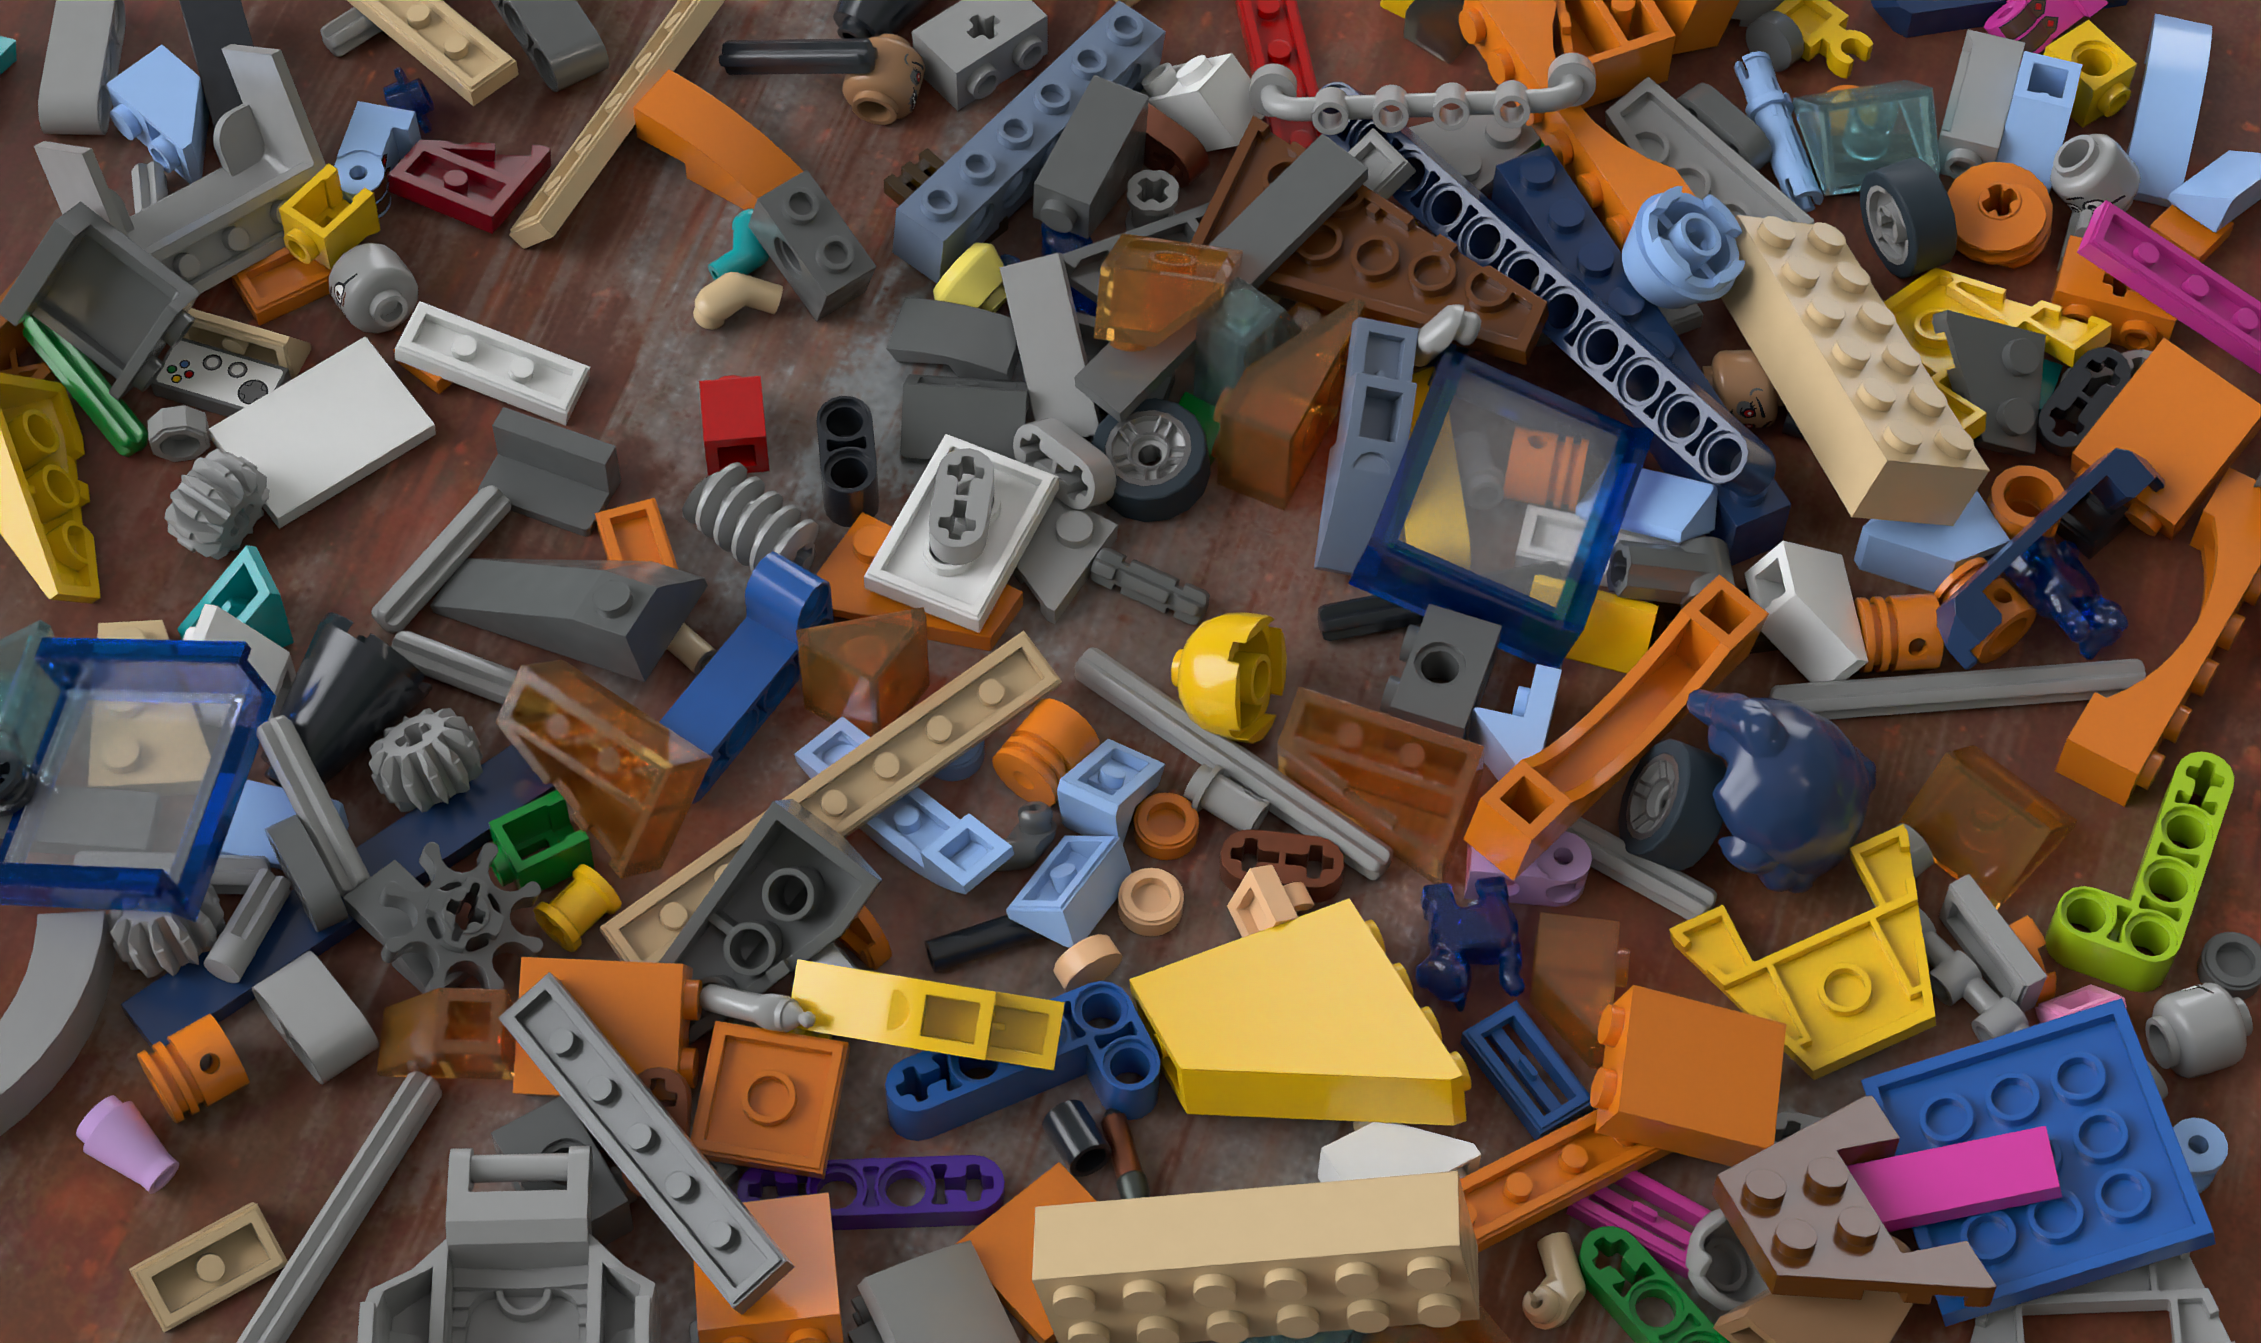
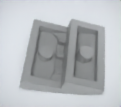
M971 1240L948 1246L865 1277L857 1285L884 1343H1020Z

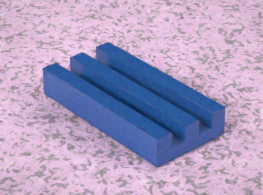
M1517 1000L1462 1032L1460 1041L1462 1046L1535 1141L1550 1134L1553 1130L1571 1123L1572 1119L1580 1115L1583 1117L1593 1112L1594 1107L1590 1104V1094ZM1509 1024L1567 1098L1568 1102L1563 1105L1560 1104L1540 1078L1531 1062L1525 1055H1522L1502 1029L1503 1026ZM1486 1036L1489 1038V1040L1492 1042L1495 1048L1499 1051V1053L1502 1055L1505 1061L1509 1064L1512 1070L1516 1073V1075L1519 1077L1522 1083L1526 1086V1088L1529 1090L1532 1096L1536 1099V1101L1539 1103L1542 1109L1546 1112L1545 1116H1543V1114L1533 1103V1101L1530 1099L1527 1093L1523 1090V1088L1520 1086L1517 1080L1513 1077V1075L1506 1068V1066L1503 1064L1500 1058L1496 1055V1053L1493 1051L1490 1045L1486 1042V1040L1484 1039Z

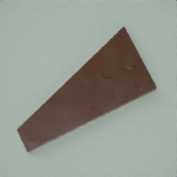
M1253 115L1183 257L1185 267L1277 179L1306 148L1295 141L1289 144L1271 133L1270 126ZM1363 184L1256 289L1257 291L1354 318L1361 317L1421 329L1446 306L1464 305L1465 311L1474 312L1480 316V330L1475 341L1470 345L1464 346L1455 340H1452L1450 344L1524 365L1528 364L1549 317L1547 301L1492 266L1482 267L1458 251L1456 243L1441 234L1435 237L1415 224L1413 216Z

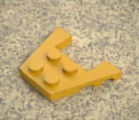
M1939 268L1931 269L1884 301L1886 307L1894 314L1896 323L1911 347L1920 355L1921 362L1935 385L1946 396L1947 404L1959 423L1972 439L1985 432L1987 413L1951 390L1952 387L1947 370L1955 368L1945 332L1935 334L1932 324L1933 314L1949 310L2046 335L2044 351L2071 368L2087 351L2098 347L2103 348L2110 343L2112 324L2104 319L2091 316L2088 324L2062 316V306L2043 300L2034 306H2028L2006 299V289Z
M1904 824L1849 848L1850 859L1876 908L1760 960L1752 961L1724 905L1669 928L1674 946L1743 1013L1786 1024L1784 1052L1813 1080L1936 1026V1015L1913 873L1909 836Z

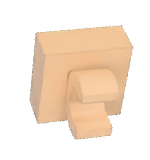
M1266 865L1248 870L1227 907L1243 938L1294 920L1298 917L1297 911L1312 909L1314 903L1304 883L1293 882L1283 886L1273 865Z

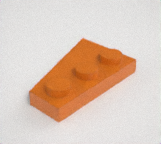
M864 512L859 515L816 574L830 583L833 616L852 619V626L875 630L877 624L913 630L916 638L991 651L1023 606V592L1006 584L980 633H977L865 589L864 575L892 526Z

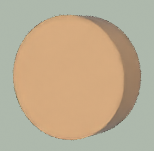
M1144 868L1131 873L1124 879L1118 892V913L1121 921L1129 930L1143 936H1159L1171 931L1181 920L1184 893L1181 884L1172 874L1158 868Z
M1097 934L1081 940L1065 951L1056 961L1053 972L1065 991L1069 992L1088 983L1104 980L1119 966L1122 961V955L1108 935Z

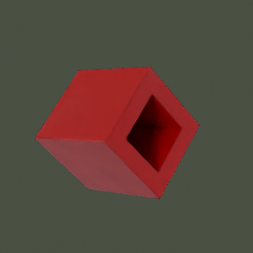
M728 375L719 379L699 381L708 476L720 472L731 463L736 462L741 463L747 469V473L770 471L761 375L748 377Z

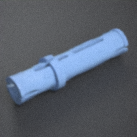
M1761 51L1751 52L1742 57L1743 62L1737 61L1734 66L1736 76L1742 85L1748 103L1745 109L1746 115L1760 127L1770 142L1772 148L1770 163L1775 177H1777L1781 192L1804 212H1810L1815 209L1810 196H1812L1814 203L1818 205L1822 203L1824 197L1815 180L1800 136L1793 123L1791 114L1794 107L1791 98L1787 92L1783 94L1775 76L1769 54Z

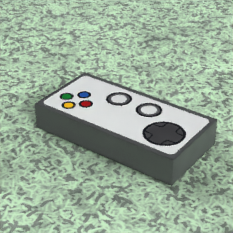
M182 338L174 348L170 347L163 360L165 366L151 386L155 396L229 417L292 379L289 368Z

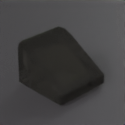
M1415 0L1406 10L1403 37L1446 63L1451 64L1469 45L1463 37L1459 26V14L1463 9L1464 0Z

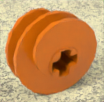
M1988 162L1970 167L1954 180L1947 193L1955 215L1957 228L1956 249L1974 261L2015 269L2031 263L2045 250L2051 235L2053 204L2046 186L2031 171L2013 163Z

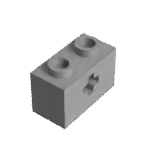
M961 0L912 31L913 48L920 54L925 64L923 78L957 111L975 99L985 98L1000 83L1021 70L1032 68L1048 53V16L1032 0Z

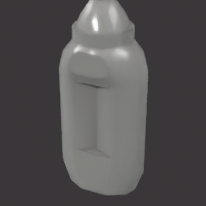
M716 984L707 985L700 994V1005L705 1011L755 1022L767 1030L789 1032L800 1025L805 1028L812 1027L816 1021V1017L811 1011L804 1012L796 1000L786 995L773 993L759 994Z

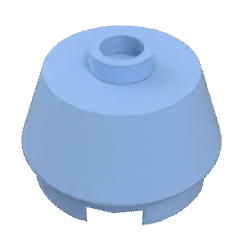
M1676 186L1664 193L1653 195L1641 205L1622 249L1624 271L1632 286L1647 301L1666 309H1677L1722 297L1731 289L1736 277L1741 273L1745 265V260H1739V251L1735 238L1742 233V230L1734 215L1713 195L1708 194L1701 200L1689 193H1682L1683 186Z

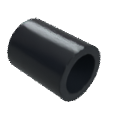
M1068 1100L1052 1108L1044 1117L1042 1127L1073 1176L1084 1177L1091 1175L1104 1167L1110 1160L1112 1148L1082 1101Z

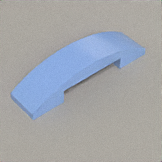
M2160 14L2154 15L2144 62L2146 66L2132 137L2127 149V155L2137 165L2141 177L2138 192L2133 200L2170 207L2172 204L2167 200L2170 193L2184 183L2206 80L2212 40L2211 25Z
M842 716L794 754L795 759L804 772L812 779L870 737ZM919 787L860 827L879 846L919 875L943 888L962 894H967L1014 855L1013 847L971 814L968 813L960 820Z

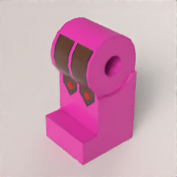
M2006 0L2007 3L1985 22L1984 28L1990 35L2025 42L2023 54L2024 51L2039 54L2066 29L2084 16H2093L2106 6L2108 2L2107 0Z

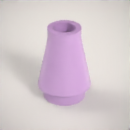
M111 1095L91 1109L77 1128L76 1136L85 1143L83 1147L85 1154L137 1182L150 1194L163 1188L179 1168V1162L167 1152L132 1101L123 1103L116 1096Z

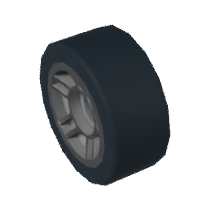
M1911 157L1866 173L1860 190L1862 219L1872 247L1889 272L1904 279L1950 263L1956 252L1957 245L1955 215L1948 193L1933 169L1925 161Z
M1159 398L1145 399L1122 423L1109 414L1097 426L1091 443L1110 459L1115 469L1116 487L1112 498L1106 504L1125 518L1142 522L1170 520L1189 510L1205 492L1211 475L1205 431L1195 415L1176 402ZM1157 457H1161L1159 463L1154 466H1145L1140 463L1146 464L1155 461Z
M1667 739L1655 744L1641 758L1631 774L1622 796L1618 818L1619 836L1624 841L1625 849L1628 853L1664 867L1681 871L1692 867L1708 852L1723 824V819L1717 810L1712 794L1716 785L1724 779L1727 770L1721 757L1683 742Z

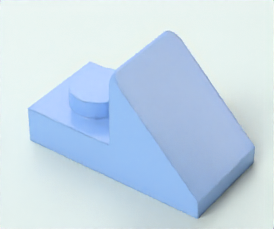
M1537 664L1531 688L1518 687L1512 715L1475 707L1472 710L1468 735L1469 742L1498 781L1522 759L1533 756L1545 749L1556 704L1561 669Z
M1107 739L1060 779L1057 795L1063 825L1083 836L1120 837L1123 844L1135 807L1158 787L1165 764Z

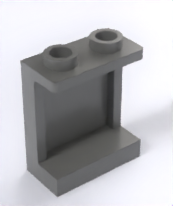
M80 201L54 221L1 302L0 315L17 326L32 314L114 376L117 380L108 394L119 401L134 387L144 392L156 379L165 366V362L158 358L159 354L166 344L174 348L195 322V318L188 312L201 293Z

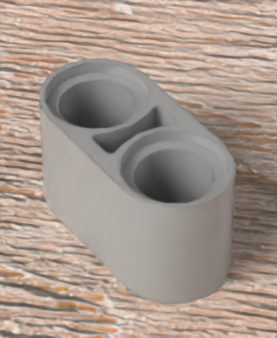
M307 951L252 987L253 994L269 1021L310 1074L322 1085L379 1048L377 1037L363 1014L312 951Z

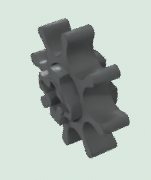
M429 842L424 846L419 863L429 875L430 886L424 890L412 891L391 880L384 885L381 892L380 904L384 907L397 908L405 912L411 919L413 927L412 931L406 935L389 937L382 949L381 958L386 963H392L407 953H417L426 957L432 964L434 975L424 991V998L429 1002L438 1001L445 987V978L451 973L459 971L467 972L476 977L481 985L483 999L487 1002H494L500 995L504 982L495 972L492 959L502 953L515 954L520 958H537L543 948V941L540 938L522 935L516 931L510 920L511 912L516 909L529 908L535 904L541 888L534 881L527 883L519 890L511 892L496 887L490 880L488 872L498 853V847L494 843L484 844L478 856L475 869L461 873L448 868L442 861L439 845L435 842ZM464 903H469L471 908L467 916L469 918L467 929L463 930L459 941L454 942L451 936L455 929V926H453L455 916L460 913Z

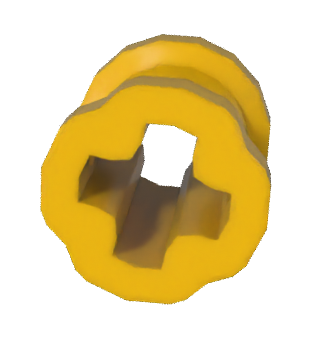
M584 864L579 865L573 871L572 876L574 880L549 904L540 902L533 909L535 919L551 939L569 952H575L582 945L581 936L605 913L615 914L622 905L619 896L612 886L598 872Z

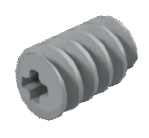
M731 463L720 472L704 478L687 497L682 508L683 518L691 524H696L697 529L708 538H714L715 543L724 551L732 552L733 558L743 566H750L751 572L771 552H777L807 570L811 568L816 555L814 542L818 535L819 525L811 518L799 523L801 511L793 504L781 508L783 497L775 490L764 493L765 483L757 476L746 479L747 469L741 463Z

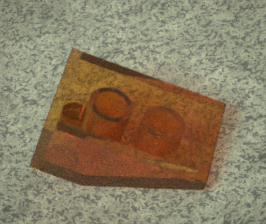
M1356 298L1347 302L1246 367L1235 389L1227 386L1223 390L1214 412V421L1220 423V430L1212 448V456L1218 458V485L1285 511L1341 408L1345 381L1344 366L1347 365L1352 323L1358 317L1365 318L1366 302Z

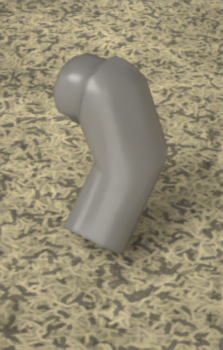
M1464 305L1446 306L1418 330L1414 366L1421 367L1430 363L1450 345L1452 340L1464 346L1472 344L1480 330V316L1477 313L1465 311Z

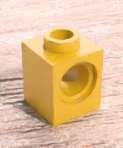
M2087 20L2046 46L2043 54L2045 56L2083 64L2070 115L2082 128L2102 115L2110 117L2116 114L2127 103L2131 96L2129 87L2137 63L2090 20Z

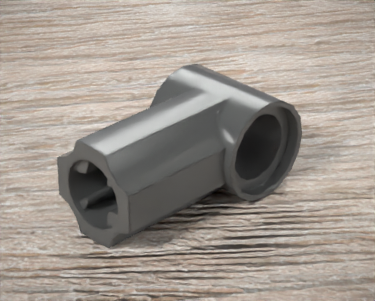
M1693 538L1679 544L1677 547L1619 540L1610 551V563L1606 572L1609 592H1616L1618 597L1680 604L1682 610L1719 574L1735 586L1728 545L1719 538Z

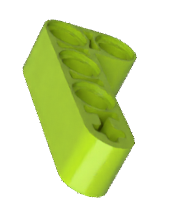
M2202 751L2190 753L2181 759L2162 800L2129 900L2087 886L2075 887L2063 894L2058 902L2045 938L2047 951L2057 963L2129 991L2148 992L2162 985L2181 946L2234 787V774L2224 759L2213 753ZM2192 793L2202 797L2200 807L2188 804ZM2172 841L2181 842L2187 845L2189 849L2180 848ZM2153 893L2163 894L2170 898L2172 902L2162 901ZM2071 923L2081 924L2087 927L2091 933L2080 932L2073 928ZM2134 946L2145 947L2152 951L2155 956L2144 955L2137 951Z

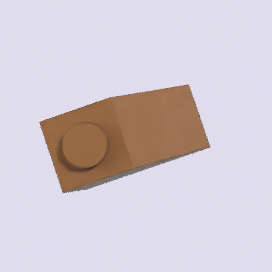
M1891 1236L1902 1253L1912 1252L1905 1243ZM1768 1288L1719 1317L1713 1328L1731 1343H1890L1913 1303H1904L1898 1292L1864 1290L1862 1300L1773 1295Z

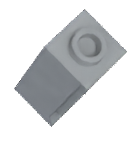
M1967 30L1931 167L1935 173L1951 176L1956 179L1970 167L1995 162L2025 42Z

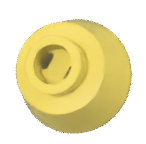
M976 242L968 248L939 280L933 289L934 299L996 313L1006 302L1007 298L999 268L1003 267L1004 264L992 244Z

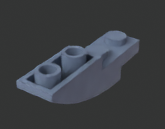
M1358 317L1352 323L1337 440L1329 452L1314 569L1372 580L1378 576L1400 488L1413 417L1417 383L1412 382L1418 328Z

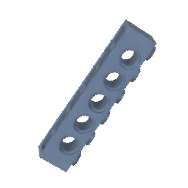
M1119 0L896 208L892 253L937 284L952 264L976 242L983 243L999 228V223L1006 216L1009 219L1034 195V183L1093 76L1096 75L1134 91L1141 92L1144 89L1141 84L1144 77L1160 65L1166 31Z

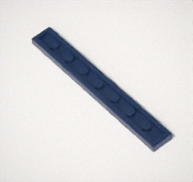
M557 714L481 765L483 772L476 779L469 781L470 789L467 792L456 793L450 797L448 804L444 802L434 804L427 812L422 813L417 807L356 849L370 877L393 860H396L423 886L430 881V878L425 869L420 865L419 858L427 843H437L440 847L442 861L448 868L452 867L492 840L489 826L490 821L558 789L564 792L597 769L595 756ZM292 890L238 983H229L211 974L204 966V961L210 951L202 952L198 956L199 965L187 963L181 966L174 976L168 972L121 1003L122 1009L152 1050V1045L159 1041L166 1046L169 1044L168 1036L209 1013L218 1023L255 999L252 991L253 986L307 951H312L318 957L362 926L348 914L347 919L320 932H316L294 890Z

